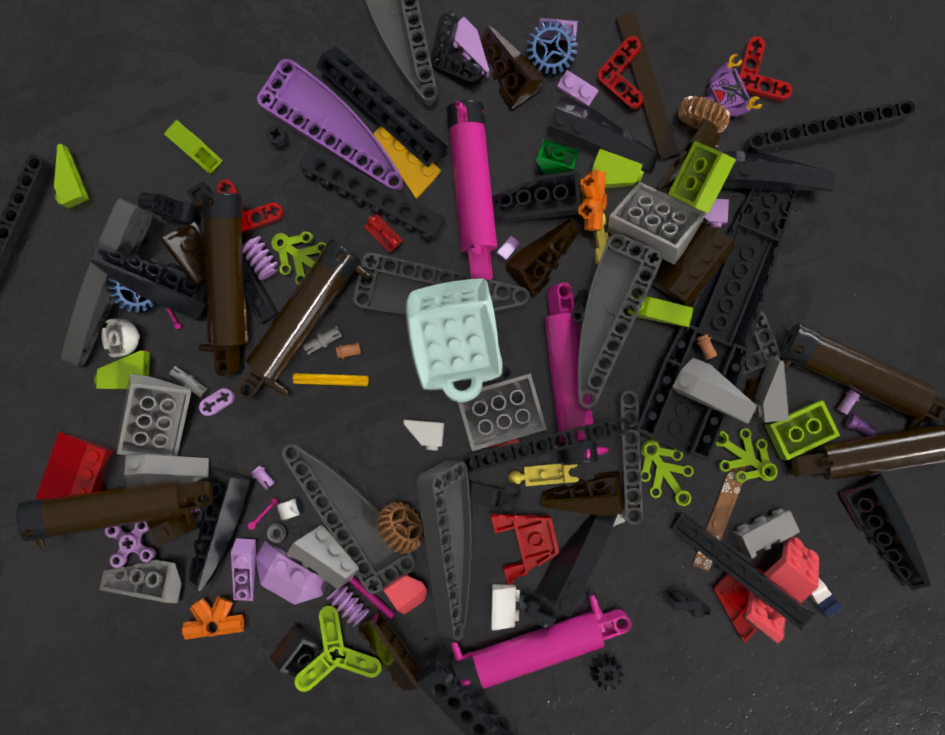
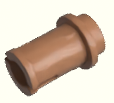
M708 334L697 338V345L699 344L705 360L717 356L710 341L711 337Z
M358 342L345 346L340 344L339 347H336L337 356L342 358V360L344 357L361 354Z

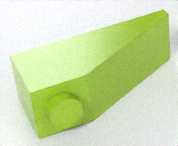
M58 144L54 179L55 198L60 205L70 208L89 200L69 149L62 144Z
M632 294L636 299L642 297L641 295ZM646 296L637 318L689 327L694 308ZM628 309L627 313L633 315L634 312L631 309Z

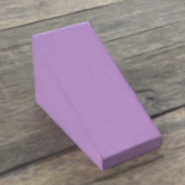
M511 236L498 250L497 255L506 262L521 243Z

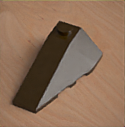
M566 220L519 250L506 263L512 278L523 288L527 289L531 296L535 297L550 280L548 276L553 268L557 269L559 265L557 263L559 258L568 251L578 233L572 220Z
M619 471L599 473L594 475V479L584 481L581 479L577 484L569 487L562 485L543 491L541 507L600 516L622 514L623 499Z

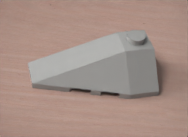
M694 357L681 369L673 385L677 393L749 424L757 408V405L712 365Z
M153 560L148 563L104 570L99 590L164 603H178L181 581L175 563Z

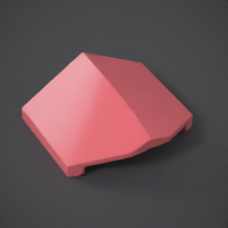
M407 574L402 575L383 588L396 610L403 615L424 602L428 591L421 581L409 577Z

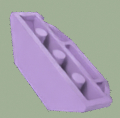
M268 541L264 542L256 556L261 586L294 605L323 596L329 585L328 582L318 576L316 571L310 567H304L301 561L295 557L291 558L287 555V552Z

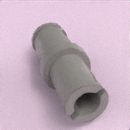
M335 326L323 334H317L316 338L304 343L303 347L307 354L310 355L321 347L325 348L329 343L341 338L342 334L338 327Z
M177 366L169 373L170 377L181 383L183 387L191 389L200 398L208 389L196 381L193 375H188Z

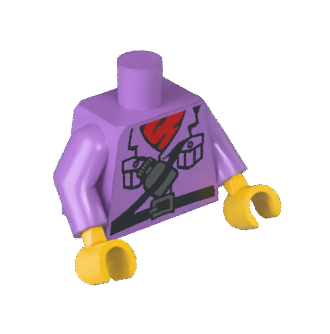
M733 54L729 59V63L726 62L715 71L706 90L708 96L704 98L716 101V103L721 104L722 107L729 111L730 116L738 117L751 111V108L760 109L762 105L754 106V102L760 98L754 96L750 99L736 68L732 69L733 66L742 64V60L737 64L733 62V59L738 56V54Z

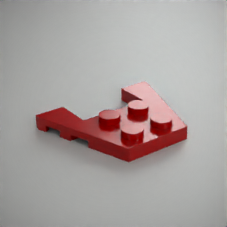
M490 515L495 534L513 528L515 530L522 561L503 566L508 585L514 583V580L522 575L523 577L528 574V571L533 567L540 566L559 554L552 518L549 515Z
M726 573L713 587V590L741 640L746 643L757 631L743 617V614L747 611L750 590Z

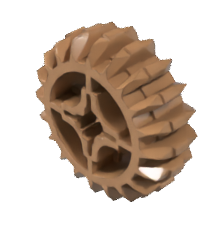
M685 97L678 109V117L681 121L695 129H699L705 120H708L717 133H722L730 121V113L725 107H722L716 101L703 97Z
M394 502L386 505L379 512L376 520L378 524L376 529L380 531L378 536L383 538L382 542L387 543V548L392 547L393 552L398 551L400 554H408L418 549L423 543L424 530L422 519L419 518V514L414 512V508H409V504L404 505L402 502Z

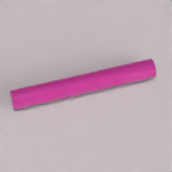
M353 577L349 581L353 587L389 619L393 618L396 613L377 596L368 593L359 580Z

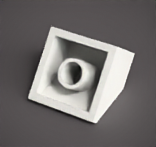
M404 420V425L421 445L426 446L427 450H438V447L443 446L445 423Z
M492 584V630L515 627V621H519V609H515L516 602H519L520 591L516 590L515 584Z

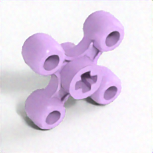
M143 522L145 524L144 528L141 523L134 524V529L131 532H125L122 526L105 528L107 537L115 538L119 541L120 549L113 553L109 559L112 567L119 568L124 566L127 562V556L131 552L137 553L140 560L145 563L156 558V550L153 547H147L142 544V534L149 531L147 522ZM128 540H129V541H132V540H133V545H132V544H129V543H128Z

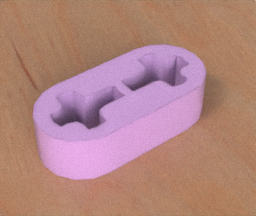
M222 388L202 400L199 410L205 416L215 415L232 404L235 395L232 390ZM222 393H229L228 401L222 400L219 402L218 400L223 397ZM206 403H216L214 406L211 407V412L205 411V408L207 407Z

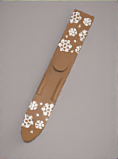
M745 466L732 468L727 473L706 530L720 541L743 482H737L734 475L738 471L745 472ZM742 473L738 475L740 480L744 478ZM697 551L692 565L709 572L712 561L700 551Z

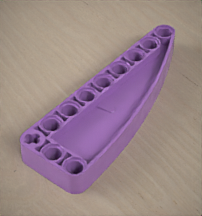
M290 59L281 60L257 96V101L261 108L362 174L399 192L403 188V180L382 145L363 121L342 99L307 70ZM288 67H291V68H292V71H291V72H289V73H284V70H285L286 68H288ZM276 83H282L280 88L274 89ZM286 108L287 112L284 115H280L279 111ZM298 118L303 119L300 125H295V121ZM314 128H318V129H319L318 134H316V135H311V134H310V132H311L312 129H314ZM330 138L335 139L334 144H332V145H327V144H326V142H327L328 139H330ZM344 149H351L349 155H342ZM360 159H367V163L365 165H358V161ZM377 168L383 170V173L379 176L373 174ZM396 178L399 180V183L396 186H391L389 184L391 179Z

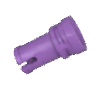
M854 413L847 418L845 427L854 431L857 430L867 436H874L877 431L876 426L863 421L862 418Z

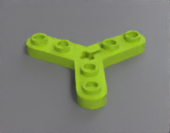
M331 605L324 606L319 612L324 651L297 674L295 686L299 691H309L337 666L371 678L376 677L381 672L382 666L377 658L344 647L339 615L336 611L337 609ZM335 649H338V653L342 656H345V658L336 657V659L333 660L332 655H330L329 653L330 651L334 652Z

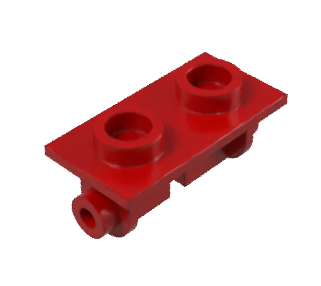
M378 214L374 217H369L367 219L368 223L363 226L389 254L403 242L397 233Z

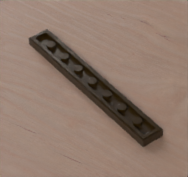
M635 12L617 16L616 22L622 41L624 42L630 36H635L641 43V50L631 61L630 66L637 89L641 92L644 99L643 108L660 161L679 155V150ZM636 42L633 43V44H632V43H629V44H628V45H629V49H628V51L626 52L627 57H630V55L628 54V52H629V50H630L631 48H634V49L637 48V47H636Z

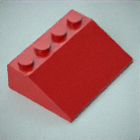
M58 432L35 500L100 491L114 450L63 432Z

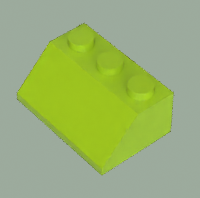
M694 141L668 195L709 213L736 159Z

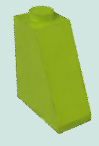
M176 120L164 133L165 136L210 175L222 162L208 146L179 121Z
M599 149L592 170L606 172L605 188L634 186L637 181H641L644 173L641 170L643 164L603 149Z
M138 351L97 369V374L94 376L96 389L126 390L129 374L149 376L150 352Z

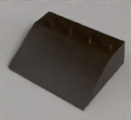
M701 223L686 250L675 264L662 259L652 285L680 304L689 307L735 249L734 239L716 228ZM643 274V275L641 276V277H642L643 279H645L646 281H648V280L650 279V278H649L647 275H645V274Z
M378 609L359 623L358 633L364 640H368L372 653L380 657L383 669L392 674V681L396 687H401L403 691L418 689L417 677L418 671L421 668Z

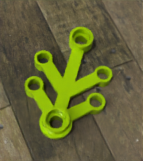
M303 232L301 235L288 237L283 233L276 234L272 238L271 244L273 249L279 252L281 260L279 270L283 275L291 274L292 266L289 265L287 252L293 255L297 273L295 282L299 285V277H305L303 263L310 268L315 263L307 255L320 253L319 247L321 245L325 246L326 243L320 242L316 246L296 249L292 246L293 244L312 242L313 236L310 232ZM305 234L310 236L308 241L304 240ZM280 239L284 242L282 246L278 245ZM284 266L289 268L287 273L283 271Z
M748 428L741 429L738 432L739 438L743 440L745 451L730 442L726 432H720L719 436L722 438V441L720 443L716 442L715 446H723L741 458L733 461H720L718 464L720 471L727 472L732 468L751 465L757 470L736 472L734 478L737 482L742 483L748 479L758 477L764 481H772L776 478L778 470L769 461L766 440L759 439L754 443L755 449L760 452V462L755 458L751 442L752 433ZM743 431H746L748 434L746 438L742 435ZM760 441H761V442L763 443V445H764L763 448H760V447L758 446V443H759ZM724 462L728 465L726 470L722 467ZM766 468L770 471L769 475H766L764 472ZM740 473L744 476L743 480L738 478Z
M646 440L641 445V453L645 457L641 475L646 472L648 478L642 479L643 482L651 479L649 471L652 460L657 466L653 487L649 490L650 496L653 498L661 496V484L664 477L675 493V502L681 506L688 505L691 502L690 493L680 488L670 471L690 477L694 473L693 468L689 465L680 466L663 462L659 455L668 456L675 461H679L682 459L683 453L679 452L680 456L676 459L673 454L677 450L660 448L656 441ZM648 446L653 447L652 453L647 452ZM687 467L690 468L688 475L684 473V469ZM655 488H657L659 491L658 495L656 496L652 494V491ZM681 494L685 495L684 501L679 500Z

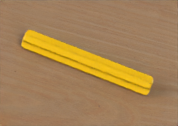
M295 373L293 374V383L368 386L369 377Z

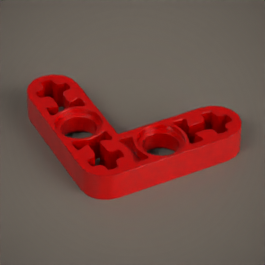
M635 36L628 37L598 71L599 81L632 109H638L642 106L643 96L639 90L620 74L641 50L640 40ZM636 42V47H637V48H636V49L631 48V49L629 50V52H628V54L630 55V57H627L626 53H624L622 50L624 49L625 52H627L628 49H629V45H628V44H629V43H632V44H633V43ZM623 56L625 58L624 64L617 66L614 63L615 58ZM612 64L613 68L616 69L617 72L612 70L610 72L611 78L603 79V73H608L611 70V67L609 65ZM624 83L626 85L625 91L617 92L615 90L616 85ZM630 89H632V91H630V94L633 97L639 96L638 103L633 102L631 104L632 100L627 95Z
M752 37L746 45L739 71L743 85V80L745 78L748 79L749 84L747 86L744 85L747 93L777 101H785L792 94L791 85L784 81L758 75L765 42L761 37ZM757 43L758 49L755 51V54H752L753 44ZM753 60L756 64L755 68H748L746 61ZM760 83H767L769 90L762 91L759 87ZM781 88H784V92H786L783 96L781 91H778Z
M222 180L217 185L218 193H226L222 190L224 185L231 187L228 189L229 193L238 194L236 187L229 180ZM275 202L244 212L242 207V233L280 220L284 214L282 207ZM273 207H275L277 210L279 209V211L276 212V216H274L273 214H268L267 220L265 214L262 212L263 210H265L266 213L272 212ZM255 213H260L262 217L258 223H253L251 219Z

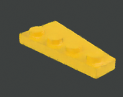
M382 126L373 134L417 200L442 173V170L435 164L430 167L424 165Z

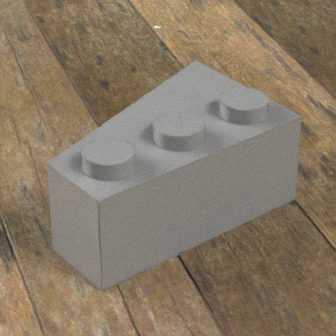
M778 508L772 511V515L768 517L760 516L754 519L755 522L750 525L747 523L737 527V531L732 533L742 554L754 558L757 556L756 551L763 548L768 550L771 548L770 545L778 541L783 542L800 531L791 511Z
M320 525L294 542L287 553L291 558L295 557L301 561L304 567H310L316 571L319 577L337 589L349 582L359 570V567L323 525Z

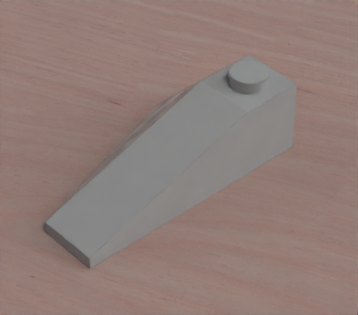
M126 455L124 476L126 487L178 479L179 484H187L206 479L209 474V458Z

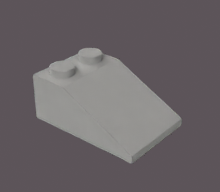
M773 356L768 360L753 402L757 405L754 414L764 422L789 420L784 361Z

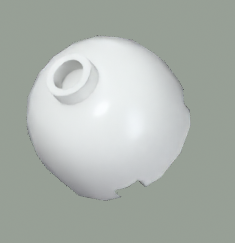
M119 318L109 319L105 322L108 324L106 328L102 329V343L104 349H108L111 353L108 355L115 358L131 354L137 348L139 342V333L135 325L128 320Z

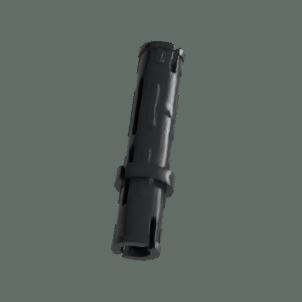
M586 289L579 290L577 297L574 299V308L571 313V319L575 317L574 322H581L584 318L589 292L586 294Z

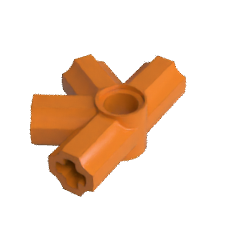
M589 171L588 175L582 178L580 182L584 198L582 204L578 207V212L585 219L584 229L588 231H602L603 210L607 206V195L605 193L606 172Z
M217 596L211 608L205 598H202L189 608L197 621L183 622L182 635L184 640L243 632L245 626L242 614L228 616L234 603L229 599ZM211 622L216 623V632L210 629Z

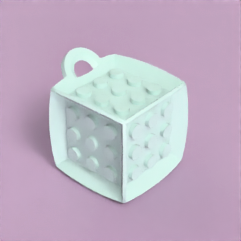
M485 279L452 281L428 286L410 293L406 301L408 330L412 354L422 388L428 390L443 389L446 396L456 402L472 400L481 391L482 383L499 377L503 368L502 357L498 347L495 314L487 281ZM459 380H472L471 386L465 391L456 390L452 382Z

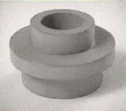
M279 523L272 524L267 530L268 539L274 543L283 541L287 534L286 528ZM275 529L280 531L279 536L274 535Z

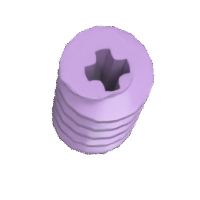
M258 236L244 243L242 251L243 254H246V259L251 261L250 266L255 267L254 272L259 274L258 278L264 280L275 274L279 269L274 268L278 264L277 262H270L274 258L273 255L266 256L270 250L262 249L266 244H259L261 236Z
M345 585L333 591L326 599L330 600L333 598L334 600L331 605L339 604L336 611L344 610L341 617L349 616L347 623L354 622V627L368 614L369 609L361 610L364 604H356L359 598H351L354 592L346 593L349 586Z

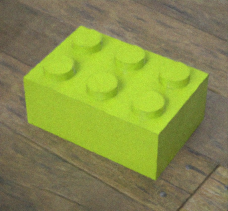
M823 400L814 401L788 413L789 420L773 421L764 424L781 460H789L840 436Z

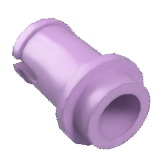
M852 390L845 392L846 396L837 407V410L845 415H848L856 401L859 402L858 398L860 395Z
M259 466L251 473L253 478H256L267 490L275 481L265 472V467Z

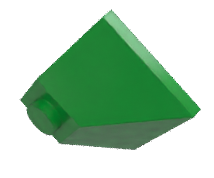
M543 139L536 162L544 175L573 171L579 150Z

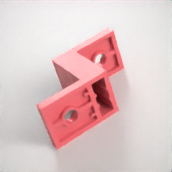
M792 536L783 541L782 558L766 571L764 575L802 603L818 588L819 557L816 552L807 549L800 539ZM750 591L746 618L776 643H779L784 639L785 618Z

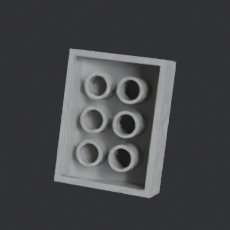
M638 182L610 214L608 232L613 235H623L654 248L662 254V259L675 264L689 245L706 216V212Z
M531 373L484 386L472 400L458 402L472 451L547 430Z
M129 374L116 440L117 454L177 456L191 389L150 376Z

